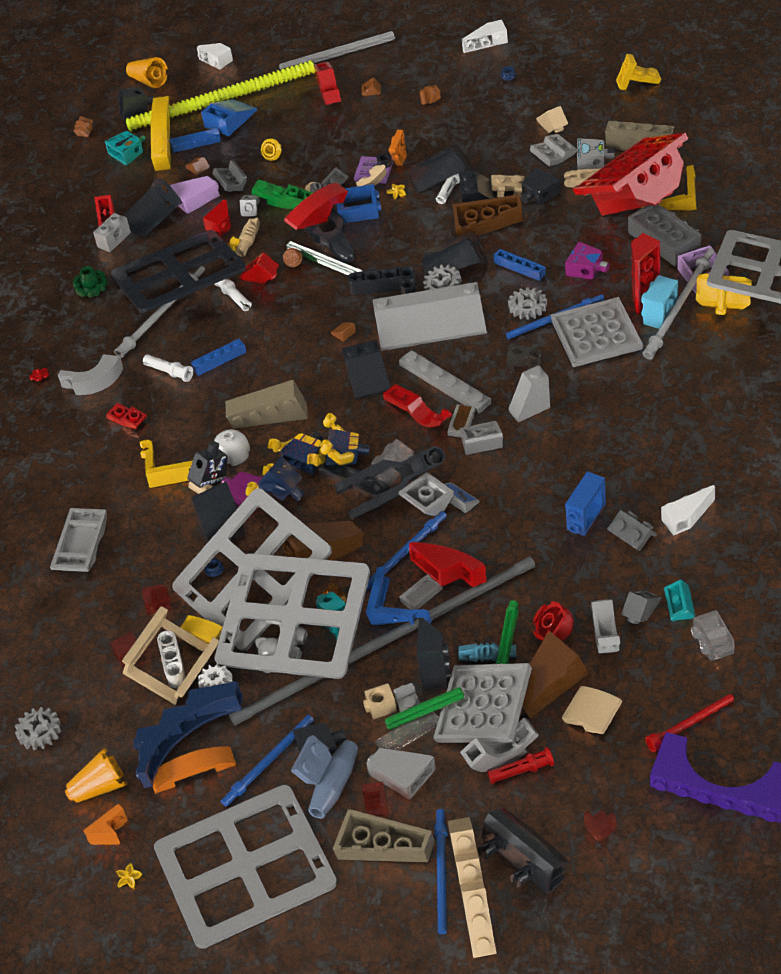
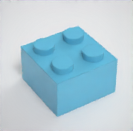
M658 275L655 281L650 283L649 290L643 294L641 303H643L641 315L643 316L644 325L660 329L678 299L677 280Z

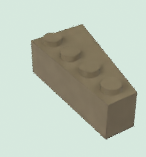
M608 121L605 131L606 147L625 152L645 137L674 134V126Z
M294 380L225 401L226 418L233 429L308 419L307 402Z
M348 809L333 846V851L338 860L428 862L435 840L430 830Z

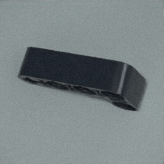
M410 266L353 272L347 277L349 291L352 295L401 291V295L417 292L415 271Z

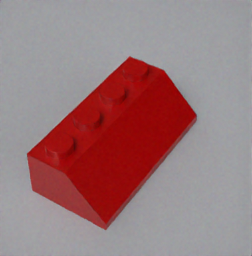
M644 233L635 238L631 243L632 291L635 312L638 315L643 309V303H641L643 294L647 293L650 283L655 281L657 276L660 275V241Z

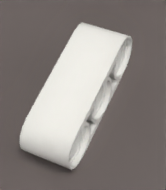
M163 631L157 637L163 668L169 686L177 689L186 678L180 649L175 634L172 631Z

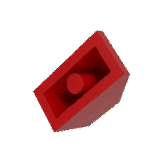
M225 199L203 217L206 231L214 230L220 237L231 228L228 204Z
M263 252L246 266V270L242 272L239 279L264 284L269 279L273 280L275 278L279 264Z

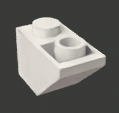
M221 43L197 46L199 60L218 69H222L233 61L231 49Z

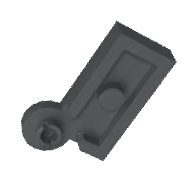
M335 167L321 184L317 182L312 183L310 192L314 193L335 182L342 186L349 177Z

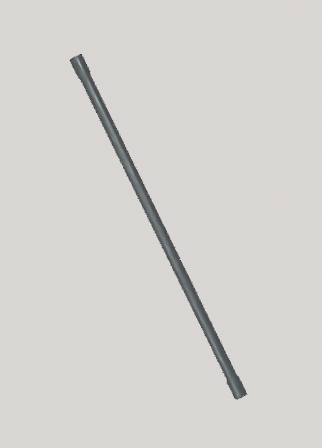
M529 556L509 569L486 580L485 583L475 586L429 610L431 621L505 581L534 568V560ZM419 618L414 620L412 626L408 621L351 651L348 665L417 629ZM304 676L255 703L243 707L241 711L233 712L229 715L234 726L251 718L254 714L324 677Z

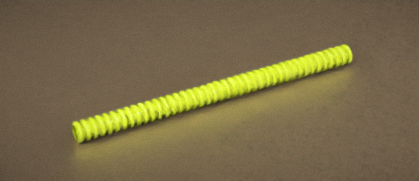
M309 60L308 63L296 64L295 67H287L286 70H277L276 73H268L267 76L264 74L263 77H255L254 80L242 81L241 84L236 83L232 87H223L222 90H214L213 93H204L200 97L190 98L191 100L186 99V101L182 100L181 103H173L172 106L169 105V115L173 119L174 116L178 117L179 115L182 116L183 113L188 114V112L191 113L193 110L197 111V109L201 110L202 107L206 108L211 103L232 100L234 97H242L243 94H251L252 91L255 93L256 90H264L265 87L270 88V86L273 87L275 84H283L284 81H292L293 78L296 80L297 77L301 78V76L305 77L306 74H314V64ZM150 110L149 113L145 112V114L141 113L140 116H131L130 119L126 118V124L130 132L133 129H141L142 126H150L152 111Z

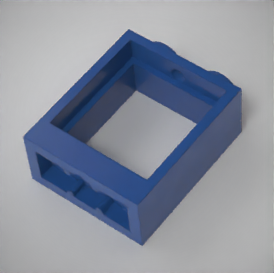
M374 184L345 188L348 193L343 203L372 199V203L344 207L343 203L337 204L338 214L344 220V223L379 218L378 211H381L380 201H377L380 200L378 190L375 191Z
M586 472L565 504L567 530L583 536L586 535L606 504L604 477Z

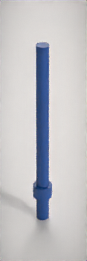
M602 294L591 299L586 298L581 303L559 312L605 301ZM551 315L507 332V339L509 340L551 323Z
M441 511L433 520L430 519L426 522L424 528L382 566L386 569L385 574L410 552L409 543L420 542L429 533H433L438 528V525L447 517L445 512ZM376 573L369 578L366 591L373 586Z
M307 715L294 729L309 726L314 719L312 716ZM293 731L240 782L237 781L231 787V791L221 800L225 807L237 796L240 797L246 791V787L295 740Z
M443 809L436 811V825L434 826V836L437 837V910L439 934L447 933L445 837L448 835V827L445 824V810Z

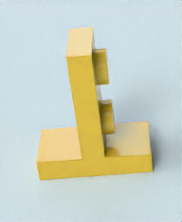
M627 54L616 82L620 90L626 91L630 80L659 84L661 77L658 70L654 68L636 66L634 56Z

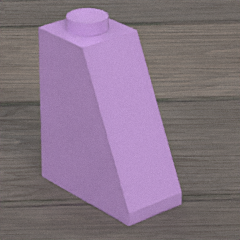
M208 176L170 185L180 199L178 206L187 214L220 196L218 183Z

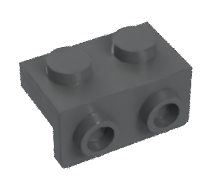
M234 160L230 161L229 168H214L213 175L225 191H243L247 177Z
M620 510L607 530L640 551L651 535L655 537L657 534L652 531L653 526L643 521L642 524L638 522V516L628 511L626 514Z

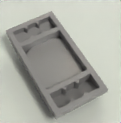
M70 508L50 566L51 570L88 572L96 561L99 541L104 536L107 510Z

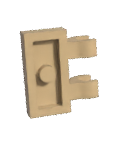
M491 175L492 191H497V198L504 197L505 191H513L514 195L521 196L522 182L525 177L518 175Z

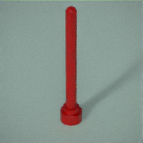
M732 694L726 695L661 734L652 733L645 737L647 746L652 752L660 750L666 732L677 735L732 703L734 696Z

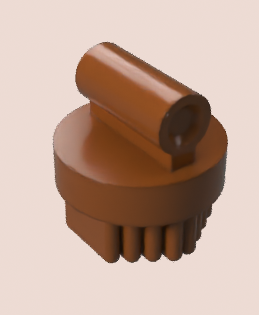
M429 85L420 90L421 104H432L441 98L437 85Z
M80 116L79 120L75 123L74 133L77 136L89 137L93 129V120Z
M289 248L283 254L284 263L289 267H297L302 262V253L296 248Z

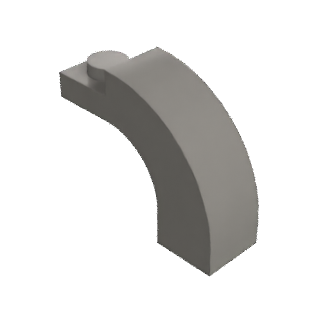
M103 354L100 362L93 369L86 372L60 370L58 377L62 388L74 389L75 395L93 394L112 385L119 378L123 366L120 356Z
M612 599L590 601L598 653L619 651L620 639L616 631Z
M523 718L517 724L513 742H484L475 738L460 753L472 769L487 772L520 759L527 753L525 748L539 734L531 723Z

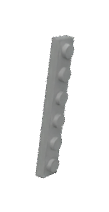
M412 350L399 360L400 366L463 405L475 407V412L478 414L491 404V398Z

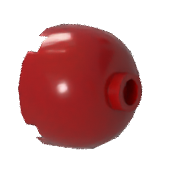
M551 601L552 604L548 606L544 604L537 611L533 619V625H535L533 634L543 641L550 631L563 642L573 630V616L564 605Z

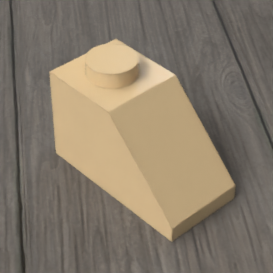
M561 106L549 110L536 118L537 122L548 133L552 131L558 133L564 130V126L568 124Z

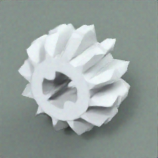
M218 663L215 667L209 665L207 670L202 669V674L198 675L199 688L233 682L231 672L228 671L226 666L220 667Z

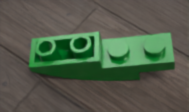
M259 179L252 188V195L267 199L266 204L286 209H294L313 193L292 185H288L286 189Z

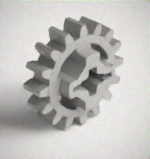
M440 265L439 269L434 267L433 272L428 271L429 276L424 277L426 281L423 284L427 291L460 285L462 280L459 271H456L455 267L450 268L447 265L444 268L443 265Z
M529 287L524 291L521 288L519 289L520 292L514 291V296H510L508 301L510 313H513L514 317L519 315L520 319L526 317L527 320L531 316L535 319L537 314L541 316L542 311H546L547 306L546 295L542 294L541 290L536 292V288L529 290Z
M40 707L39 711H35L33 708L30 714L25 712V718H19L20 724L15 725L17 739L21 745H25L26 749L30 748V746L33 747V750H36L38 746L45 749V744L52 745L51 740L58 739L56 733L61 732V723L55 712L52 713L49 708L44 711L43 707Z

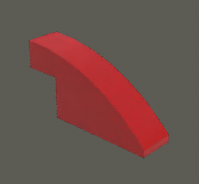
M329 62L314 64L315 75L325 104L341 102L333 67Z
M336 182L329 184L304 199L286 216L284 221L296 230L325 223L328 220L333 205L343 203L348 191Z
M421 542L409 543L410 560L441 587L461 578L472 587L486 582L485 565L476 558L441 545Z

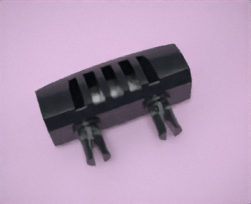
M498 808L488 813L484 820L481 835L485 844L478 847V854L480 856L485 854L484 860L498 852L518 870L510 875L512 884L518 881L516 887H520L530 879L538 888L549 895L565 879L563 876L565 870L562 866L566 865L569 861L542 836L505 808Z

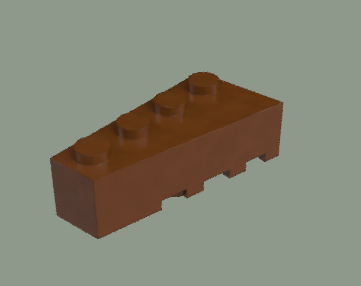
M520 195L452 204L457 237L469 232L480 236L523 221Z

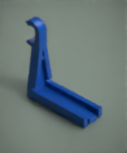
M377 567L366 609L370 624L383 625L409 621L412 626L416 618H424L428 623H431V616L427 610L383 607L390 578L384 576L385 567Z

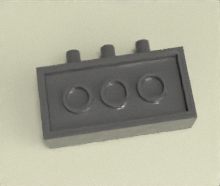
M659 204L645 206L628 217V233L635 238L644 233L659 240L660 256L674 266L678 265L679 255L701 248V234L697 228L693 229L687 225L685 219L680 220L673 211L669 212Z

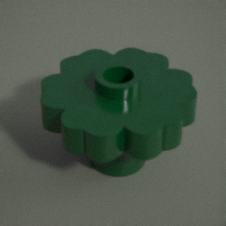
M86 266L80 270L79 276L74 278L73 286L77 295L81 297H94L99 295L100 291L106 290L108 282L104 272L100 270L95 271L92 267Z

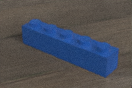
M218 128L172 138L170 142L174 153L221 142Z
M501 249L494 254L495 264L539 281L546 275L545 266Z
M239 338L192 361L193 371L199 376L246 353L245 344Z

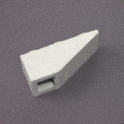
M498 20L486 23L462 39L463 53L508 43L507 29L503 21Z
M715 486L703 488L696 493L684 496L661 507V520L673 536L690 529L715 500Z

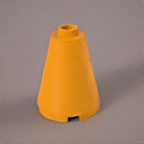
M158 57L132 61L126 67L128 76L151 88L161 87L167 79V65L164 60Z
M106 748L101 750L66 784L67 789L65 793L70 801L74 800L78 803L127 785V781L122 782L121 777L124 774L113 755L110 757L106 755V752H108Z

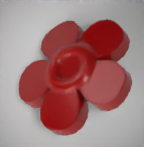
M37 368L29 378L30 380L41 381L49 376L48 369L42 368L39 370Z

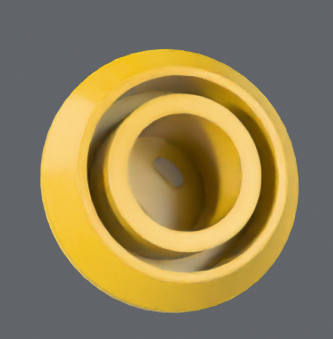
M266 139L262 143L261 153L265 159L273 161L280 156L282 146L278 141Z

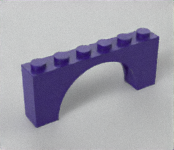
M668 732L665 733L650 774V787H654L659 791L672 792L680 797L697 799L702 803L718 805L723 809L736 810L748 816L761 817L769 822L781 823V763L774 761L770 770L761 779L752 784L741 787L719 786L706 781L692 769L686 756V737Z

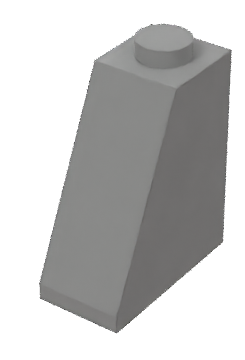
M539 365L523 372L509 407V412L517 422L550 408L548 375Z
M379 748L375 754L368 758L366 763L371 777L409 800L436 770L434 757L431 755Z

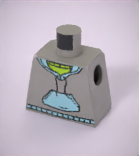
M577 139L578 170L599 169L604 167V159H614V149H604L603 140Z

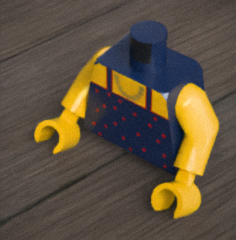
M328 413L323 424L327 428H332L329 429L328 440L324 439L320 444L321 453L326 455V465L356 464L358 454L369 455L370 444L359 443V434L347 432L339 424H335L336 416L334 414Z
M314 432L311 436L301 433L287 442H280L273 438L269 439L268 448L273 449L275 453L279 451L281 456L297 470L313 475L318 465H323L326 462V455L321 453L320 447L323 437L318 432Z

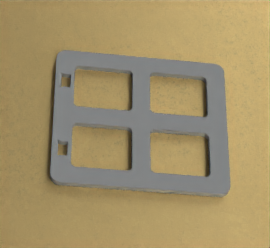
M728 230L708 276L707 285L720 290L781 303V292L770 290L774 277L781 276V266H779L781 260V241ZM736 242L769 248L765 262L732 255ZM727 265L761 272L757 285L750 286L722 279Z
M255 489L172 585L173 590L200 615L220 626L224 625L225 616L223 613L229 606L237 574L212 602L206 600L191 586V583L218 552H222L238 567L240 566L241 559L246 554L230 541V538L256 508H262L279 525L254 554L273 555L290 535H294L312 550V555L308 559L327 560L332 553V548L328 543L262 489ZM257 569L254 571L252 580L256 581L272 595L273 599L269 604L285 606L289 600L295 574L286 585H281L266 571ZM242 577L241 585H246L248 577ZM192 592L198 596L195 601L188 597ZM255 619L246 631L239 629L235 646L241 651H247L270 624H267L265 620ZM227 633L226 638L231 641L232 636Z
M261 554L244 555L240 562L216 650V663L220 666L333 679L344 677L347 672L370 576L369 567L364 563ZM255 570L295 573L287 605L280 606L246 602ZM318 574L352 578L346 606L343 611L303 608L311 575ZM243 576L248 577L245 586L241 585ZM242 619L282 622L277 647L273 656L233 652ZM299 624L340 628L331 662L290 658ZM227 633L232 634L230 643H225Z
M281 785L161 838L154 844L156 855L194 943L198 948H207L333 890L337 885L336 877L292 789L287 785ZM280 805L293 829V833L257 850L248 852L235 824L272 806ZM294 806L297 814L290 816L287 809ZM216 831L221 832L231 853L232 860L192 879H186L174 854L175 850ZM296 850H303L316 876L315 880L276 898H269L256 871L257 868ZM320 858L324 867L316 869L313 861ZM236 877H241L254 903V907L212 927H207L196 904L195 897Z

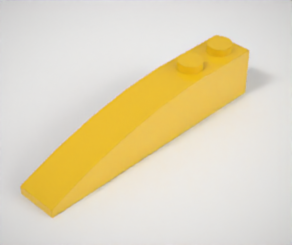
M169 96L153 98L151 159L155 171L171 169Z

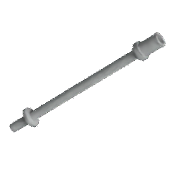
M708 248L703 258L700 257L695 261L697 265L696 270L656 336L650 337L649 344L642 353L645 358L653 359L658 348L662 347V338L697 282V276L702 274L703 270H708L711 267L709 260L714 254L712 248Z
M200 266L193 274H189L194 280H198L197 278L205 271V268ZM176 300L160 306L131 337L126 336L120 346L114 350L115 354L123 358L130 349H134L136 341Z

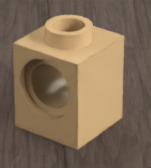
M389 684L364 691L366 700H363L366 712H370L373 719L397 712L395 699Z

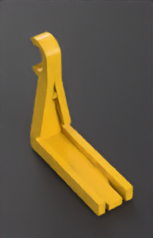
M694 165L687 166L688 195L682 194L663 199L659 203L660 206L666 210H697Z
M150 440L140 442L141 448H149L145 451L142 450L140 454L142 458H145L146 476L150 488L189 481L187 476L193 461L155 467L152 442Z

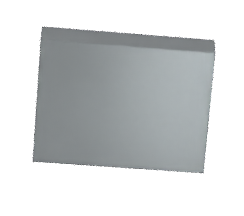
M496 421L459 428L466 455L503 448V435Z
M428 472L399 491L400 496L425 514L437 516L441 511L444 512L454 494L453 490Z

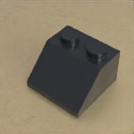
M477 171L459 172L462 203L495 198V192L492 191L490 179Z

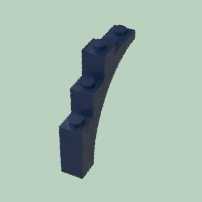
M237 681L189 690L186 705L163 709L160 725L137 729L136 738L133 739L134 748L139 752V765L136 768V776L138 780H141L144 788L153 787L155 776L163 760L175 745L189 733L215 718L242 710L243 694Z

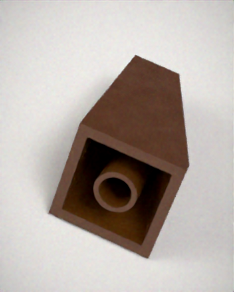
M352 521L305 524L331 546L332 553L327 560L335 561L363 546L362 537H364L361 528L359 526L356 527ZM290 535L282 544L283 551L287 557L309 558L312 555V550L294 535Z
M550 631L545 636L530 663L532 670L520 715L525 713L529 718H532L588 674L580 657Z

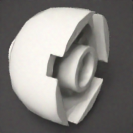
M231 429L225 430L216 436L214 441L219 443V449L228 456L227 464L236 466L243 463L249 457L250 445L243 433Z

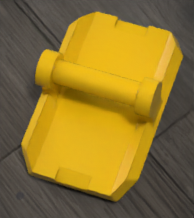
M709 274L697 276L696 300L702 306L716 307V314H726L727 308L743 310L750 305L751 296L709 287L707 285ZM724 275L722 277L724 280L752 286V280L746 277Z

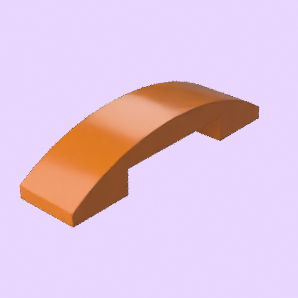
M230 746L211 747L193 751L159 767L154 779L153 789L155 794L176 787L175 781L212 768L219 772L236 766Z

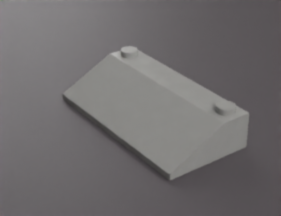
M477 282L373 299L381 351L487 333Z

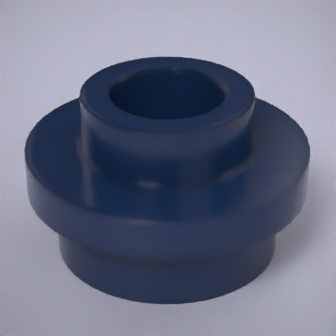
M507 66L502 69V79L510 81L516 77V71L513 67Z
M213 558L204 568L205 574L210 577H216L224 570L222 562L216 558Z

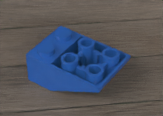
M236 100L211 103L201 112L204 127L208 129L218 128L219 133L230 136L257 111V108Z

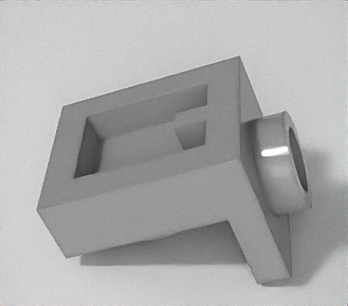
M244 195L240 199L241 216H256L258 214L259 196Z
M413 683L402 685L393 690L395 702L400 712L420 704Z

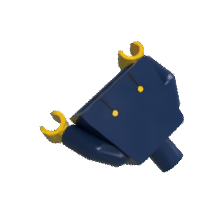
M282 456L275 464L269 463L267 466H264V476L258 482L259 485L255 482H249L245 492L249 496L255 489H262L266 493H272L280 500H284L290 494L297 501L305 494L296 486L302 480V477Z

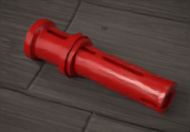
M545 747L543 751L535 754L528 753L524 759L488 770L487 773L491 784L527 771L537 772V769L547 765L554 766V760L549 747Z

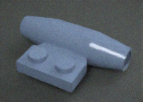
M312 735L306 740L291 771L306 784L316 785L308 810L312 816L319 819L324 818L339 799L352 773L358 752V746L352 741H343L331 756L328 751L329 748Z

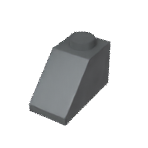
M644 589L630 591L621 615L626 616L627 621L634 624L645 622L651 616L662 597Z

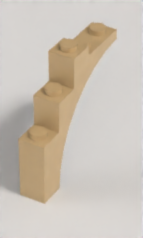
M470 817L448 821L473 958L496 954L486 891Z

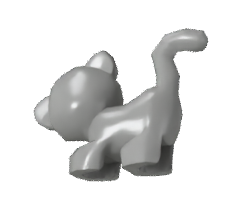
M265 620L267 624L279 625L281 631L282 622ZM299 626L296 630L290 658L301 659L302 652L297 645H305L308 637L306 629ZM265 637L256 639L258 655L273 656L278 639H267Z

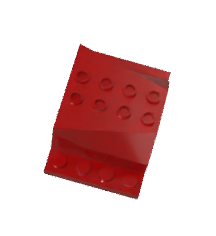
M686 133L645 137L573 188L575 195L583 194V196L591 194L602 216L649 205H658L662 202L661 199L674 193L673 190L679 187L684 162L677 149L683 146V142L688 137Z

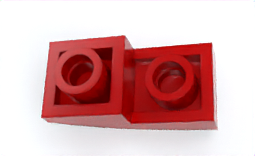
M118 402L107 413V419L137 429L147 417V414L133 406L129 409Z

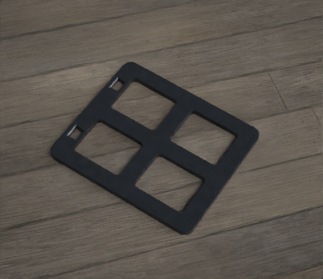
M208 230L111 270L110 273L136 309L144 313L242 273L246 270V265L214 230ZM203 242H208L214 249L184 263H179L173 256V254ZM220 258L229 266V268L200 280H194L188 273L190 270ZM159 260L168 268L137 282H133L127 275L129 272ZM171 278H176L182 285L178 289L151 300H147L140 292Z

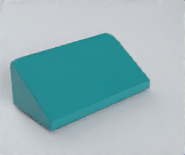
M682 579L664 587L672 621L696 617L689 586Z

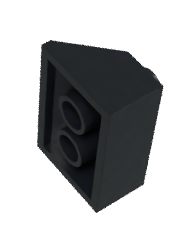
M419 618L417 657L423 690L447 689L448 681H450L452 674L450 656H448V643H444V637L441 632L424 618Z

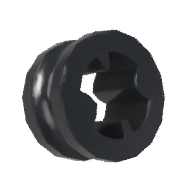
M381 153L377 156V165H385V168L392 165L390 154Z

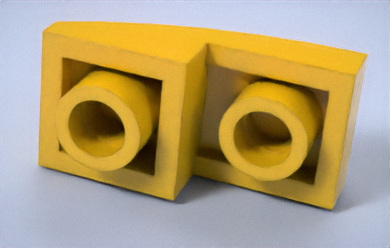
M188 615L180 628L209 644L213 637L219 640L223 626L200 617Z

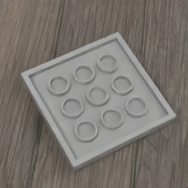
M619 297L551 314L554 328L573 367L643 349V343Z
M530 664L454 665L447 692L461 687L464 692V699L442 708L434 740L437 743L471 742L478 738L484 742H513L532 670Z

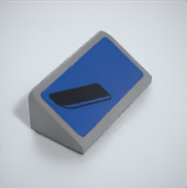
M453 483L444 484L454 491L449 503L464 513L469 512L479 503L478 499Z

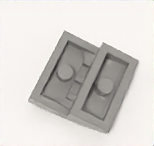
M559 134L545 136L543 143L531 145L530 151L550 167L573 156L577 152V148Z

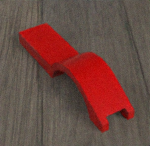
M397 384L383 393L384 400L409 412L416 422L424 427L439 426L444 420L452 416V413L446 409H443L441 414L433 412L426 406L419 395Z

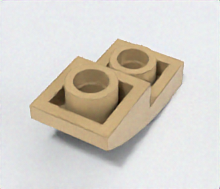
M385 165L374 166L369 170L370 177H363L356 182L357 187L371 184L376 186L387 174Z

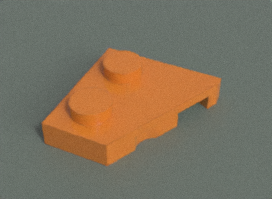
M404 130L396 131L395 136H392L389 152L396 166H403L407 157Z

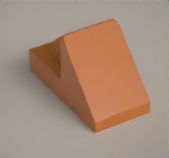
M117 804L83 831L91 845H118L120 841L115 830L121 828L128 819L124 809Z

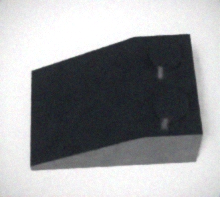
M377 340L342 348L344 364L356 400L382 394L390 389Z
M226 481L191 497L201 535L206 543H208L237 510V506ZM243 524L230 538V541L245 534Z

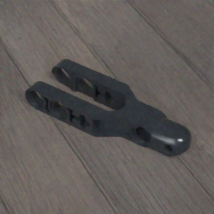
M334 207L328 217L330 225L334 229L333 231L323 232L318 225L304 228L315 244L328 247L337 260L348 264L356 259L355 252L345 236L344 220Z
M434 446L402 462L384 459L336 483L334 488L337 494H341L389 469H394L400 473L401 484L379 494L368 502L361 503V505L352 510L346 511L349 518L353 520L399 497V491L405 488L410 480L442 464L445 459V453L441 448Z

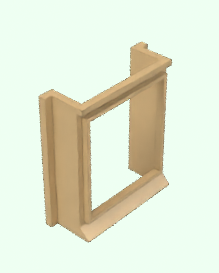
M161 606L123 658L122 662L125 663L123 674L176 705L179 698H183L217 648L219 640L213 637L210 643L207 644L165 619L168 610ZM161 627L167 631H172L177 637L203 651L177 691L134 666Z

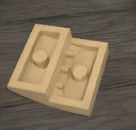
M580 686L563 714L562 719L567 724L583 726L586 732L604 734L622 701L604 691Z

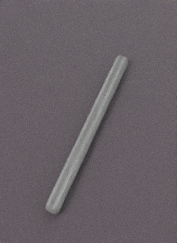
M393 31L284 62L279 64L280 71L281 69L286 70L287 67H295L296 64H304V62L308 63L309 60L314 64L395 40V35Z

